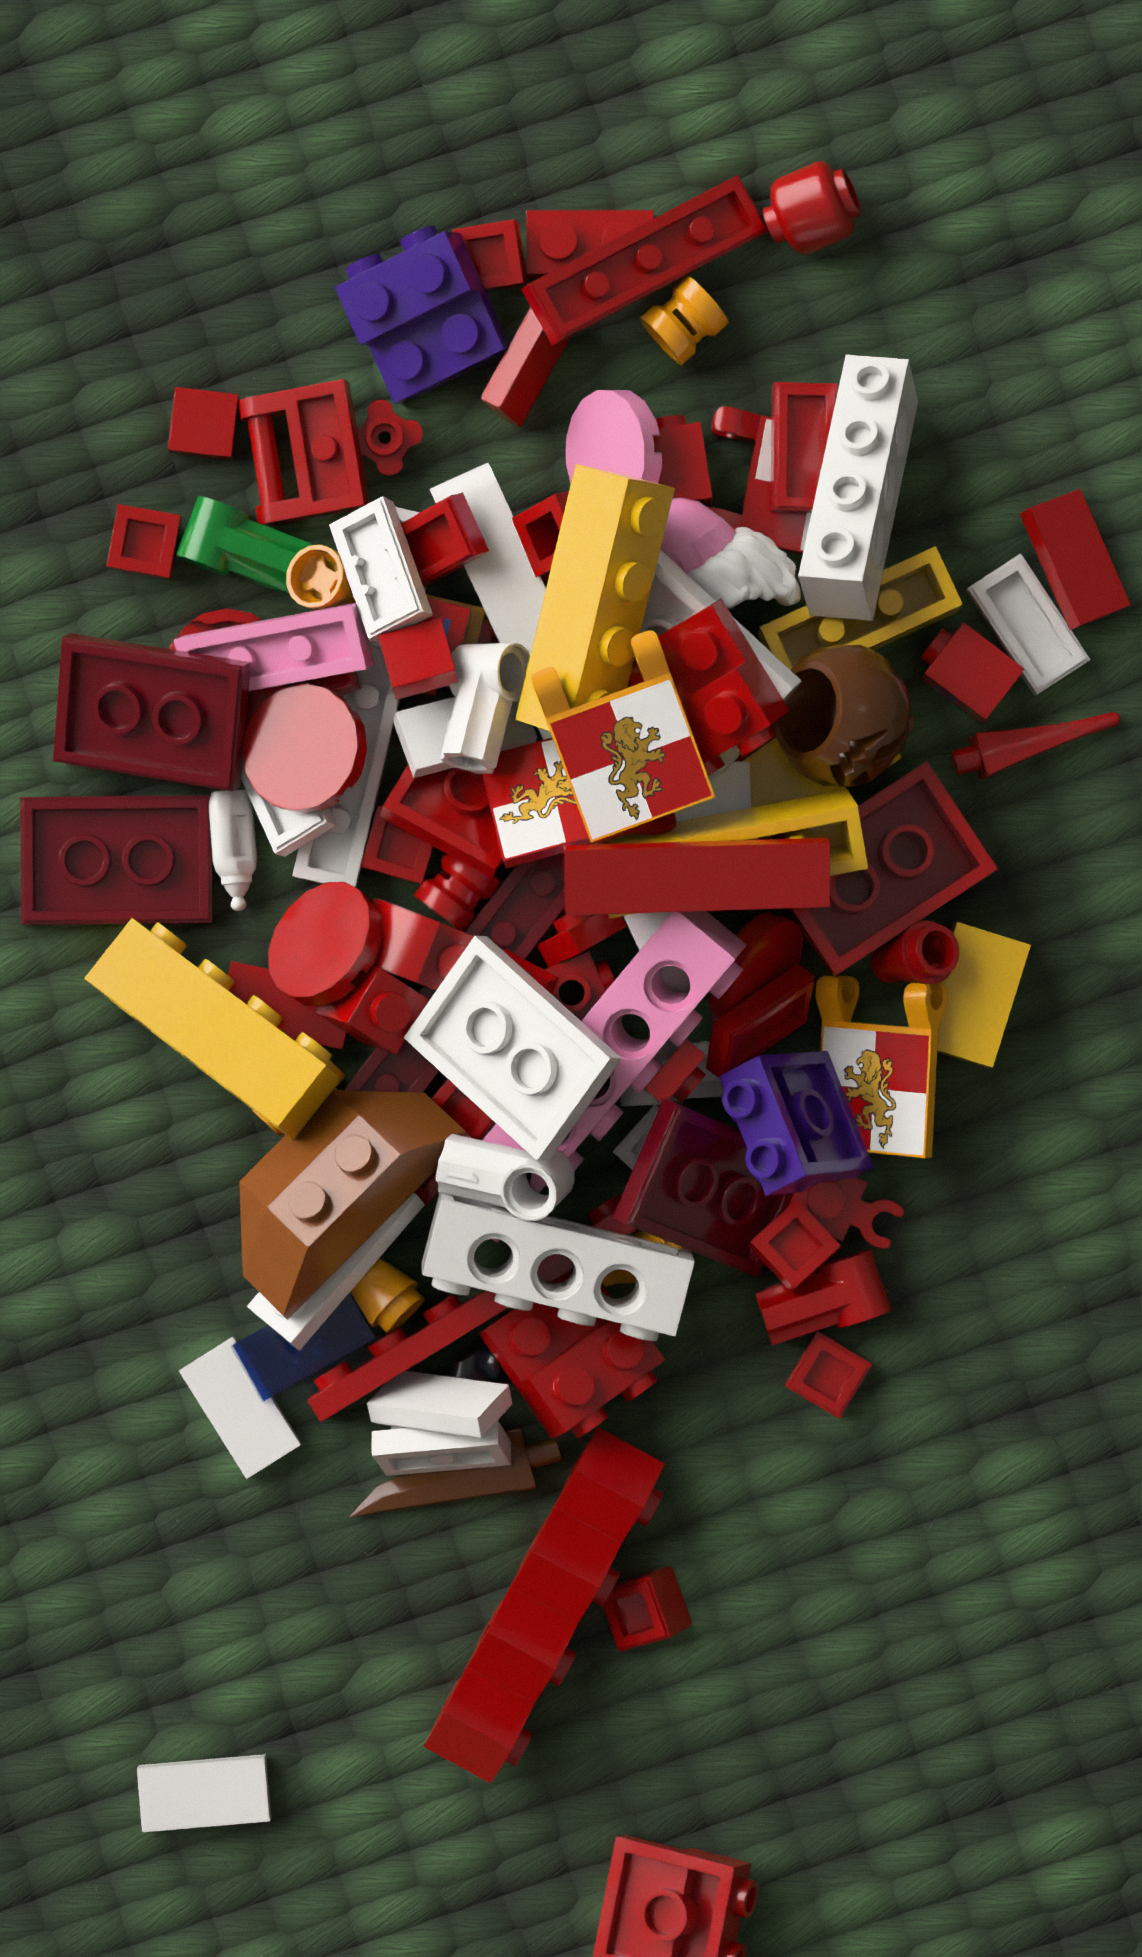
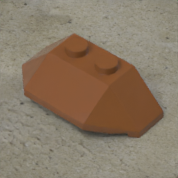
M332 1090L294 1140L285 1135L239 1181L243 1276L288 1320L437 1170L438 1160L442 1154L445 1140L451 1134L464 1137L470 1136L425 1093Z

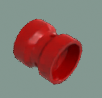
M445 853L441 858L443 871L437 874L434 879L424 880L413 895L456 929L465 932L475 920L474 909L478 906L477 902L480 899H491L502 882L495 876L492 879Z

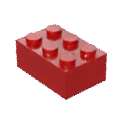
M927 761L858 806L868 869L830 876V907L786 908L796 924L801 927L802 933L830 976H836L998 869Z

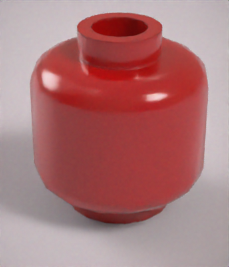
M817 161L776 179L770 188L772 205L763 208L764 219L774 241L779 244L787 240L791 248L803 256L847 239L855 230V218L862 215L858 195L846 170L841 168L835 171L831 165L824 161Z

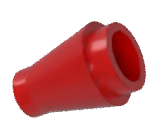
M920 921L909 927L888 944L878 947L872 955V969L875 975L886 983L902 981L938 984L947 979L956 967L960 954L959 945L954 934L945 926L933 921Z

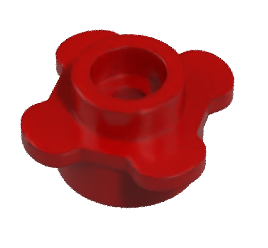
M376 400L368 406V417L360 429L357 430L361 456H366L368 460L376 464L378 471L382 475L393 476L402 470V460L407 456L410 447L416 446L422 441L423 432L417 421H406L395 414L388 401ZM383 432L391 435V440L387 444H382L379 441V435Z

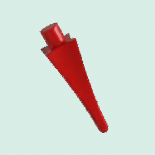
M1110 712L1059 724L976 733L975 736L968 737L971 746L950 751L951 764L957 776L978 770L979 778L983 780L1059 745L1116 727L1121 722V717L1118 713Z

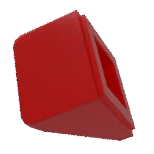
M671 1566L656 1569L615 1584L603 1605L618 1651L670 1638L691 1625L690 1615Z

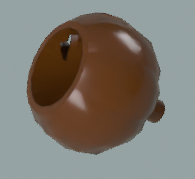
M862 645L822 647L803 655L791 669L802 682L785 701L790 711L773 723L779 747L787 757L792 768L804 777L822 786L853 787L871 782L887 770L893 759L904 750L908 736L914 729V718L910 714L912 707L909 692L904 682L899 678L887 658Z

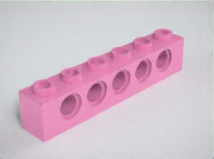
M707 911L671 912L582 1019L581 1022L622 1059L610 1075V1085L601 1087L557 1149L570 1160L574 1171L584 1160L575 1150L588 1134L600 1141L623 1114V1111L614 1103L624 1091L630 1087L639 1095L661 1069L663 1064L654 1056L669 1039L679 1047L702 1020L703 1017L694 1008L708 991L719 1000L744 970L734 961L746 947V944ZM675 966L682 969L690 980V990L687 992L671 990L663 981L662 967ZM635 1014L643 1018L649 1026L650 1038L640 1040L627 1034L622 1025V1015ZM497 1123L482 1140L525 1150ZM531 1173V1179H527L530 1187L537 1193H540L547 1184L541 1176L535 1173Z

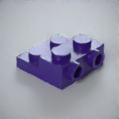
M435 226L419 229L400 241L404 252L386 261H383L381 254H373L362 258L345 269L349 280L335 286L360 345L369 346L394 404H403L504 354L509 347V342L461 233L449 231L438 233Z
M828 1051L758 1055L719 1076L724 1088L722 1094L723 1107L739 1126L747 1147L745 1156L747 1168L762 1185L766 1196L802 1192L819 1182L856 1178L874 1169Z

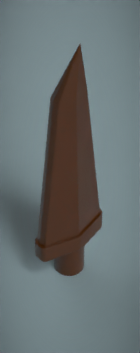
M521 1426L505 1430L511 1441V1465L400 1475L378 1484L348 1518L517 1491L523 1493L537 1489L533 1469L563 1461L558 1439L555 1437L526 1444Z

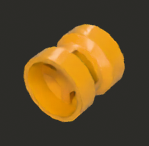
M686 276L673 288L672 298L663 306H652L640 317V322L648 334L680 366L696 353V344L705 336L717 335L729 324L726 315L718 304L690 276Z
M311 545L300 550L291 560L287 570L286 585L290 596L298 604L313 610H320L356 603L338 551L323 545Z

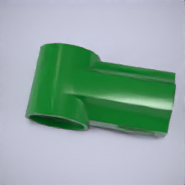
M198 496L175 556L211 572L224 576H229L231 572L252 580L259 585L290 595L286 585L287 570L290 562L300 550L311 546L312 543L251 521L252 516L232 506L207 497Z

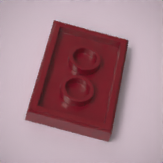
M69 633L62 637L53 761L234 791L241 784L242 746L245 737L251 662Z
M211 795L20 797L21 925L127 924L131 918L140 924H156L157 922L159 924L214 923L213 857L209 818Z
M663 1098L612 1218L758 1277L764 1263L748 1247L750 1241L787 1209L793 1193L765 1195L762 1185L747 1168L745 1160L747 1147L741 1131Z

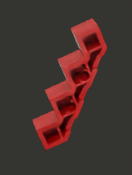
M596 1428L565 1481L564 1488L550 1514L544 1520L522 1560L520 1568L506 1595L501 1599L479 1639L477 1647L461 1678H458L423 1747L490 1784L504 1762L514 1767L518 1764L533 1735V1732L523 1726L536 1700L548 1682L558 1687L562 1683L577 1654L575 1651L567 1648L579 1621L591 1602L601 1607L604 1605L620 1575V1572L611 1568V1565L623 1540L635 1521L645 1527L647 1526L664 1493L654 1488L665 1463L603 1429Z

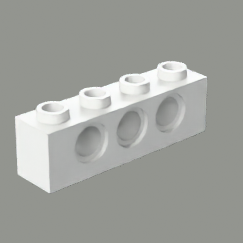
M856 355L845 356L798 574L810 616L873 621L918 405L909 359Z
M439 1192L421 1267L422 1275L433 1278L431 1285L445 1292L469 1295L471 1287L496 1293L494 1301L507 1307L529 1311L532 1310L534 1302L559 1308L557 1316L569 1322L594 1326L596 1318L621 1323L620 1332L648 1341H657L659 1333L676 1336L695 1261L690 1250L551 1216H546L537 1221H524L512 1215L506 1207ZM499 1239L507 1243L511 1248V1254L507 1262L497 1268H487L480 1265L474 1258L477 1247L483 1241ZM553 1254L564 1255L574 1263L571 1275L560 1283H548L537 1274L542 1260ZM619 1269L631 1272L636 1277V1284L629 1295L615 1299L606 1296L600 1290L602 1280L608 1273Z

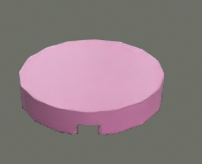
M596 390L582 399L571 417L566 436V467L570 483L575 464L622 473L658 483L662 470V452H654L653 436L660 435L655 417L643 399L630 390Z

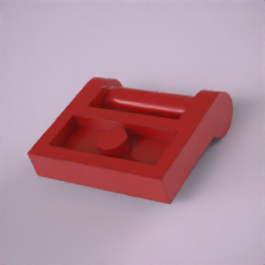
M340 379L247 397L238 401L241 421H248L261 505L255 507L257 523L267 527L281 526L299 520L358 510L369 504L349 381ZM280 414H286L299 491V498L285 500L272 419Z

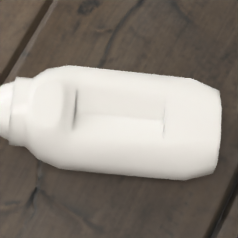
M246 790L211 792L209 801L213 864L215 871L221 877V885H224L226 891L233 897L231 901L232 909L242 911L246 907L243 896H245L250 883H252V875L257 866L253 804Z

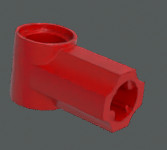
M872 1249L825 1263L818 1269V1272L809 1277L793 1293L783 1283L755 1292L772 1345L835 1324L837 1328L857 1324L892 1310Z

